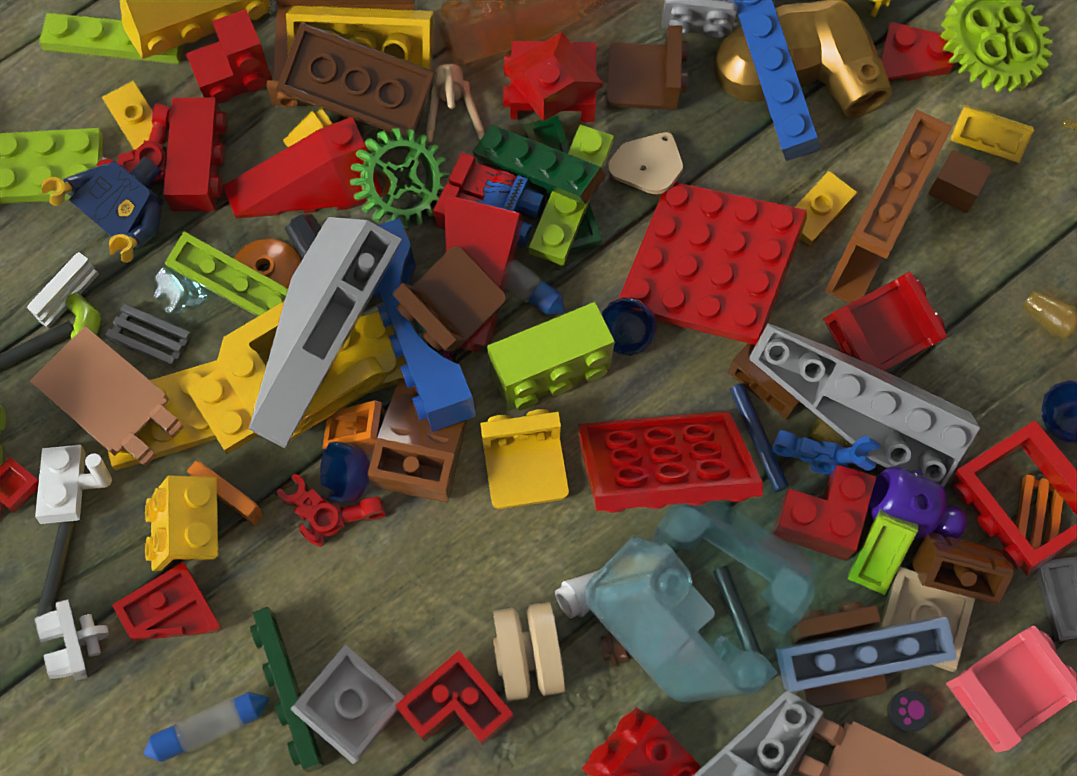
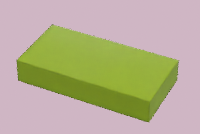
M880 509L849 570L847 579L885 595L918 532V524L893 517Z

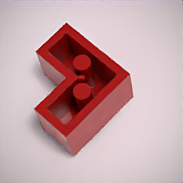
M246 9L213 20L212 23L219 42L186 53L203 97L216 98L217 103H224L232 97L248 91L260 90L267 85V81H273L261 43Z
M837 465L828 477L822 499L788 489L780 502L771 537L847 561L857 550L876 477Z
M460 650L395 704V707L424 742L430 739L456 715L482 746L487 744L514 720L512 711Z

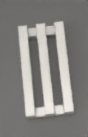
M78 252L30 302L27 308L40 323L49 329L68 309L65 305L66 299L74 292L82 294L99 273L90 264L89 259Z

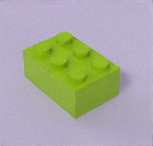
M593 302L488 345L489 370L507 411L514 408L525 410L538 402V398L550 393L553 396L561 395L569 391L574 383L587 379L589 382L594 381L607 374V370L611 368L615 341L596 303Z

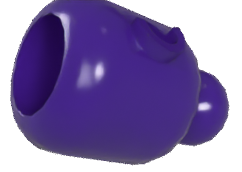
M893 466L885 469L876 477L867 513L873 522L881 509L893 517L918 524V532L913 540H920L928 533L933 532L943 535L944 538L949 536L959 539L964 533L967 525V518L964 512L958 507L946 506V494L943 487L923 477L922 470L910 471L902 467Z

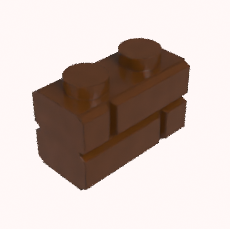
M934 532L928 533L921 539L912 562V566L918 574L922 585L994 604L1001 603L1014 571L999 549L949 536L944 538L943 535Z

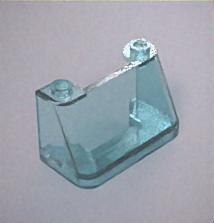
M722 500L709 501L704 505L674 504L667 510L655 530L649 549L654 547L658 550L667 543L673 551L686 549L693 554L702 538H704L769 580L760 598L767 601L770 607V618L766 625L784 636L801 620L812 602L819 579V568L810 556Z
M633 536L586 585L584 598L588 608L657 685L677 702L688 703L757 693L778 673L761 654L752 650L741 651L723 636H720L714 643H707L679 612L676 606L686 597L690 590L691 575L687 567L671 550Z

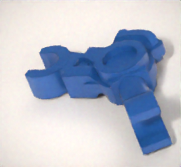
M780 430L778 437L775 438L771 452L780 456L799 458L802 462L809 463L813 472L830 476L837 465L848 467V463H855L865 470L875 468L876 463L866 456L871 450L880 449L881 444L868 436H863L852 447L844 448L833 442H817L805 437L800 439L790 432Z

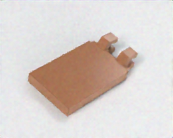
M86 326L30 380L38 390L115 456L124 448L145 467L156 455L135 435L150 420L172 438L184 428L179 420L164 407L170 400L168 396Z
M823 717L813 737L835 747L828 765L826 766L809 756L803 755L793 770L799 776H965L855 721L845 722L842 728L840 725Z

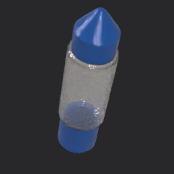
M513 258L506 289L526 303H531L546 315L563 313L565 311L563 294L544 282L541 276Z
M247 692L236 698H228L177 721L175 725L152 734L144 750V755L159 762H164L181 753H189L244 728L246 724L260 719L269 703V698L264 695Z

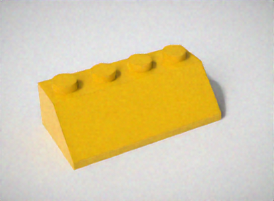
M119 0L123 29L142 59L163 54L169 49L186 43L196 42L202 37L216 33L212 23L213 20L244 9L247 10L251 20L259 19L263 15L270 13V0Z
M293 6L286 13L288 55L299 25L303 22L432 70L434 11Z

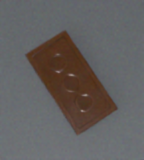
M301 22L276 90L279 93L343 117H353L354 121L389 134L393 128H399L403 138L404 133L408 129H413L416 134L435 83L437 72Z

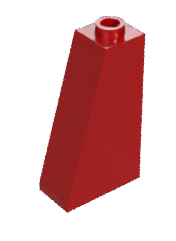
M446 195V252L453 246L462 248L505 293L524 217L518 212ZM500 309L460 348L479 352L480 345L488 347L492 342Z

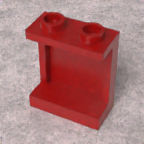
M512 41L511 55H504V65L545 41ZM571 42L596 74V42ZM510 79V86H503V107H510V120H517L519 110H535ZM596 91L563 111H581V122L595 123Z
M910 271L823 318L824 323L842 353L883 371L947 338L942 317L932 309L926 299V290L922 282L915 278Z

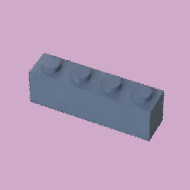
M931 617L775 648L784 689L790 692L957 660L948 617Z

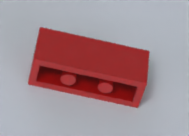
M172 98L163 192L172 211H215L216 198H221L222 179L221 176H218L219 165H224L225 149L223 143H221V134L227 132L226 112H221L216 98Z

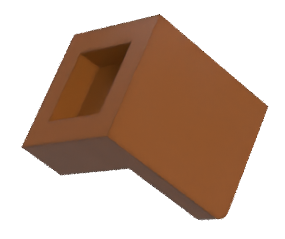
M952 150L928 194L967 213L977 199L992 168Z

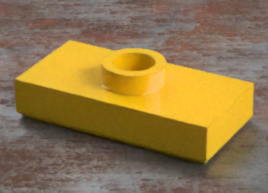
M134 81L102 97L134 150L142 145L144 140H149L152 129V109ZM167 133L165 135L164 142L167 141L169 138Z
M964 104L951 134L950 141L1020 163L1034 128Z
M830 171L795 206V208L807 211L808 218L800 239L809 246L815 242L857 194L854 189Z

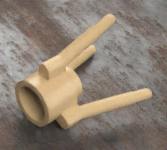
M455 64L439 66L435 70L437 77L431 91V103L426 129L427 143L430 144L433 139L439 98L446 101L448 107L452 109L455 107V101L460 99L461 95L464 97L475 130L481 140L485 131L470 93L469 82L463 80L462 69Z

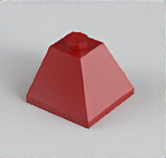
M563 32L558 33L503 66L504 72L543 122L603 86V82Z

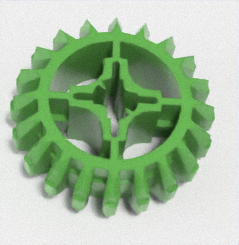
M399 128L391 130L390 138L385 131L378 132L379 144L372 138L365 141L370 153L364 150L356 152L357 157L364 161L363 165H351V170L361 172V178L351 179L350 184L354 186L361 185L363 190L356 192L354 198L355 200L367 198L368 201L361 208L365 213L376 208L372 218L375 222H380L386 215L385 222L400 218L404 228L409 227L410 218L416 225H420L423 223L421 212L427 217L434 216L433 208L430 204H437L440 198L437 196V192L442 193L445 185L440 184V179L448 178L450 175L448 171L439 172L438 166L446 163L445 157L434 159L433 155L438 151L439 147L433 144L425 148L428 141L426 135H420L414 142L415 132L413 129L406 130L403 138ZM391 148H403L409 151L407 156L403 157L397 165L379 159L382 154ZM418 158L425 169L426 186L416 175V169L419 164ZM374 169L384 180V189L381 193L383 195L382 199L377 194L374 186ZM391 171H404L402 177L409 185H398V188H396L398 179ZM403 192L420 197L415 204L408 208L397 209L391 207L393 201L399 199Z

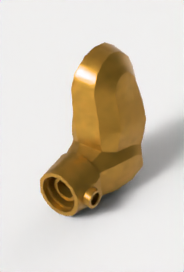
M844 0L786 4L775 9L801 87L809 85L816 80L825 83L827 91L847 118H858L870 114L890 99L892 88L882 60L877 55L872 38L857 13ZM741 27L724 39L716 51L713 63L716 81L726 93L743 102H760L765 100V96L743 28Z

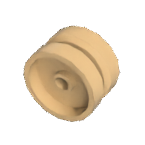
M550 602L529 605L526 611L528 632H522L519 614L514 608L493 611L497 635L496 638H493L498 674L503 676L507 702L528 699L531 692L528 672L535 671L538 689L544 696L564 693L562 662Z

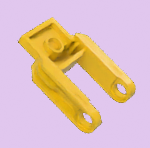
M285 301L224 336L216 362L219 368L186 387L227 455L259 436L257 433L249 430L266 366L259 354L273 345ZM375 357L363 359L323 383L289 441L378 387L385 380L387 374Z

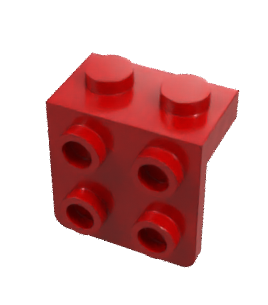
M635 707L631 713L625 715L619 721L617 729L610 737L592 751L589 760L581 769L588 776H694L702 767L659 720Z

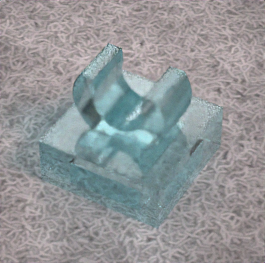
M163 267L154 277L160 285L155 291V298L166 300L169 297L171 299L170 304L165 309L167 313H179L184 309L185 305L199 306L207 297L196 282L168 267Z

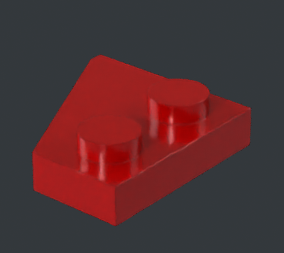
M890 22L880 58L888 79L893 80L905 77L906 81L918 80L923 76L935 77L949 74L953 67V63H950L949 60L953 57L954 53L943 50L948 40L940 38L941 33Z
M184 562L112 604L127 634L133 641L218 633L223 630L191 571Z

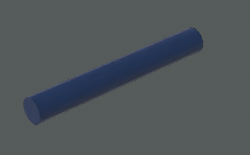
M739 383L732 386L730 392L775 493L787 489L789 484L776 455L771 452L772 446L744 384Z

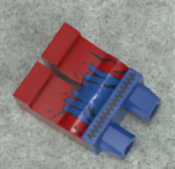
M461 152L448 179L449 184L446 183L433 212L436 226L445 230L446 195L520 214L525 213L538 218L545 205V196L529 188L528 178L519 175L516 177L509 172L489 168L475 162V157ZM523 222L517 246L526 247L531 236L532 224Z

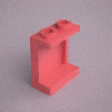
M1035 625L1022 630L946 682L949 689L996 753L1011 749L1022 741L1021 737L1071 702L1077 700L1076 671L1062 662L1055 652L1056 648L1052 639L1044 631L1038 630Z

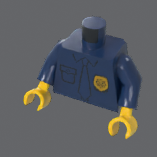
M145 156L131 172L116 161H113L109 164L105 163L66 177L63 181L57 177H48L42 183L43 194L49 191H56V193L50 195V203L54 206H59L64 202L65 194L70 195L69 201L112 236L109 240L110 254L113 255L116 251L122 249L121 261L128 263L132 261L133 250H138L158 234L162 211L160 206L163 199L150 189L149 186L162 170Z

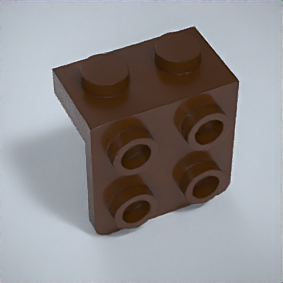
M668 25L665 45L614 42L609 46L607 104L609 106L677 110L680 93H686L688 71H681V62H687L688 40H682V26Z
M458 246L450 248L413 286L402 283L392 293L400 302L396 306L399 312L411 323L417 320L426 331L422 335L427 342L438 351L443 348L451 352H456L507 300L506 294Z
M853 602L839 606V613L824 616L822 609L802 613L799 615L800 621H796L788 629L792 644L872 629V627L881 622L877 605L863 607L862 602ZM880 674L804 689L807 703L817 708L883 694L887 690L885 675Z

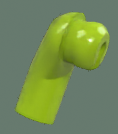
M79 292L72 293L65 301L66 307L76 315L71 339L85 326L97 335L101 322L100 313Z

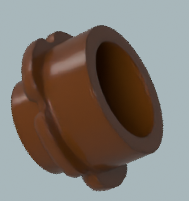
M609 627L607 636L601 637V650L604 660H611L612 664L616 667L620 666L622 662L631 660L630 643L626 629L614 630L613 627Z

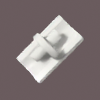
M69 601L57 602V610L35 618L41 642L64 636L66 649L44 655L49 679L71 675L74 676L75 681L85 679L87 674L80 645H86L89 657L99 655L101 650L98 641L109 635L106 625L94 626L92 615L87 614L79 618L82 630L76 632Z

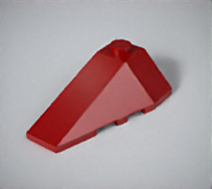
M353 117L318 129L223 185V188L236 219L276 216L284 211L303 210L304 213H312L320 208L337 207L338 210L352 209L368 201L367 198L355 200L354 194L363 191L362 186L350 184L351 179L361 178V172L351 170V165H363L364 163L363 160L357 157L356 152L358 150L367 151V148ZM374 170L373 182L376 192L381 198L383 197L381 194L382 189Z

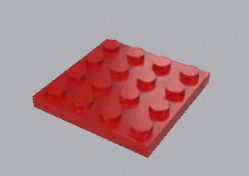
M675 182L672 188L661 194L616 303L618 310L756 345L771 317L808 218L807 211L805 209Z
M730 411L578 424L579 441L596 511L619 513L629 508L647 507L650 509H661L667 505L674 504L704 505L709 501L730 500L742 502L752 497H763V481Z

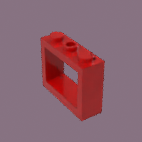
M1035 420L959 468L953 479L955 484L953 489L959 495L960 501L964 505L970 504L979 515L977 519L984 532L988 536H995L1004 547L1002 552L1006 560L1010 561L1016 570L1020 568L1026 576L1077 544V523L1035 550L977 476L1022 448L1077 515V470Z

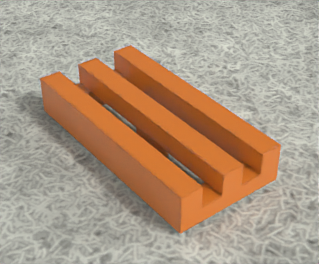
M195 461L187 470L190 476L217 477V498L254 526L263 517V511L256 502L200 461Z
M1027 474L1022 478L1015 525L1026 537L1032 491L1037 489L1038 495L1030 542L1031 546L1036 550L1041 546L1048 492L1051 493L1044 544L1059 534L1063 498L1048 479L1042 478L1038 480L1034 479L1035 476Z

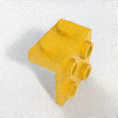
M538 409L528 412L525 417L511 418L509 415H497L490 417L488 422L480 423L491 502L494 508L506 509L560 501L567 498L569 489L560 441L561 425L558 412L549 413V410Z
M167 476L162 484L155 489L152 498H147L145 519L146 522H151V537L146 539L145 558L146 561H151L152 571H162L173 559H215L218 556L217 477Z

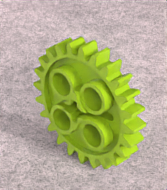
M955 0L945 12L946 18L941 23L945 30L940 35V38L948 40L943 50L954 53L953 57L949 60L950 63L960 62L962 66L958 72L960 74L966 71L970 72L971 83L979 78L982 80L983 89H986L993 83L998 93L1004 87L1011 93L1017 87L1024 89L1029 83H1033L1049 65L1047 60L1052 56V52L1047 49L1052 44V40L1043 37L1049 31V28L1039 26L1038 23L1043 17L1031 14L1034 8L1033 5L1024 7L1022 6L1023 0Z

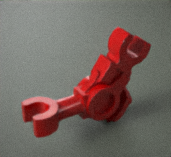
M155 103L152 111V129L149 140H144L143 144L135 150L118 155L119 161H116L131 172L144 156L162 170L150 185L163 182L166 170L167 154L163 142L166 131L170 127L171 110L170 107ZM100 160L97 163V166L103 165L105 163L109 164L110 162H113V160Z
M297 474L292 476V479L298 485V490L295 494L287 495L282 489L279 488L277 490L278 496L285 504L298 506L294 510L295 514L303 520L309 521L311 528L308 529L305 525L300 524L299 531L309 543L318 547H323L325 537L336 535L341 529L346 528L345 523L358 520L373 521L386 517L383 501L381 502L380 496L370 497L362 500L358 505L342 508L340 504L329 503L313 489L308 492L307 483Z

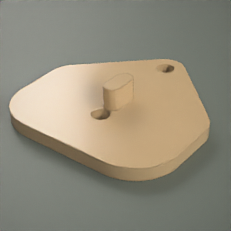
M669 132L659 133L622 144L608 164L609 173L612 178L650 194H661L668 191L683 173V163L673 135Z

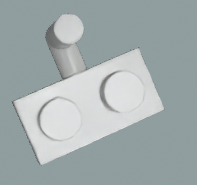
M82 445L42 448L35 514L40 524L80 520L82 490L105 488L112 483V476L100 455L90 454L85 459L86 452ZM85 464L89 469L90 473L84 474Z

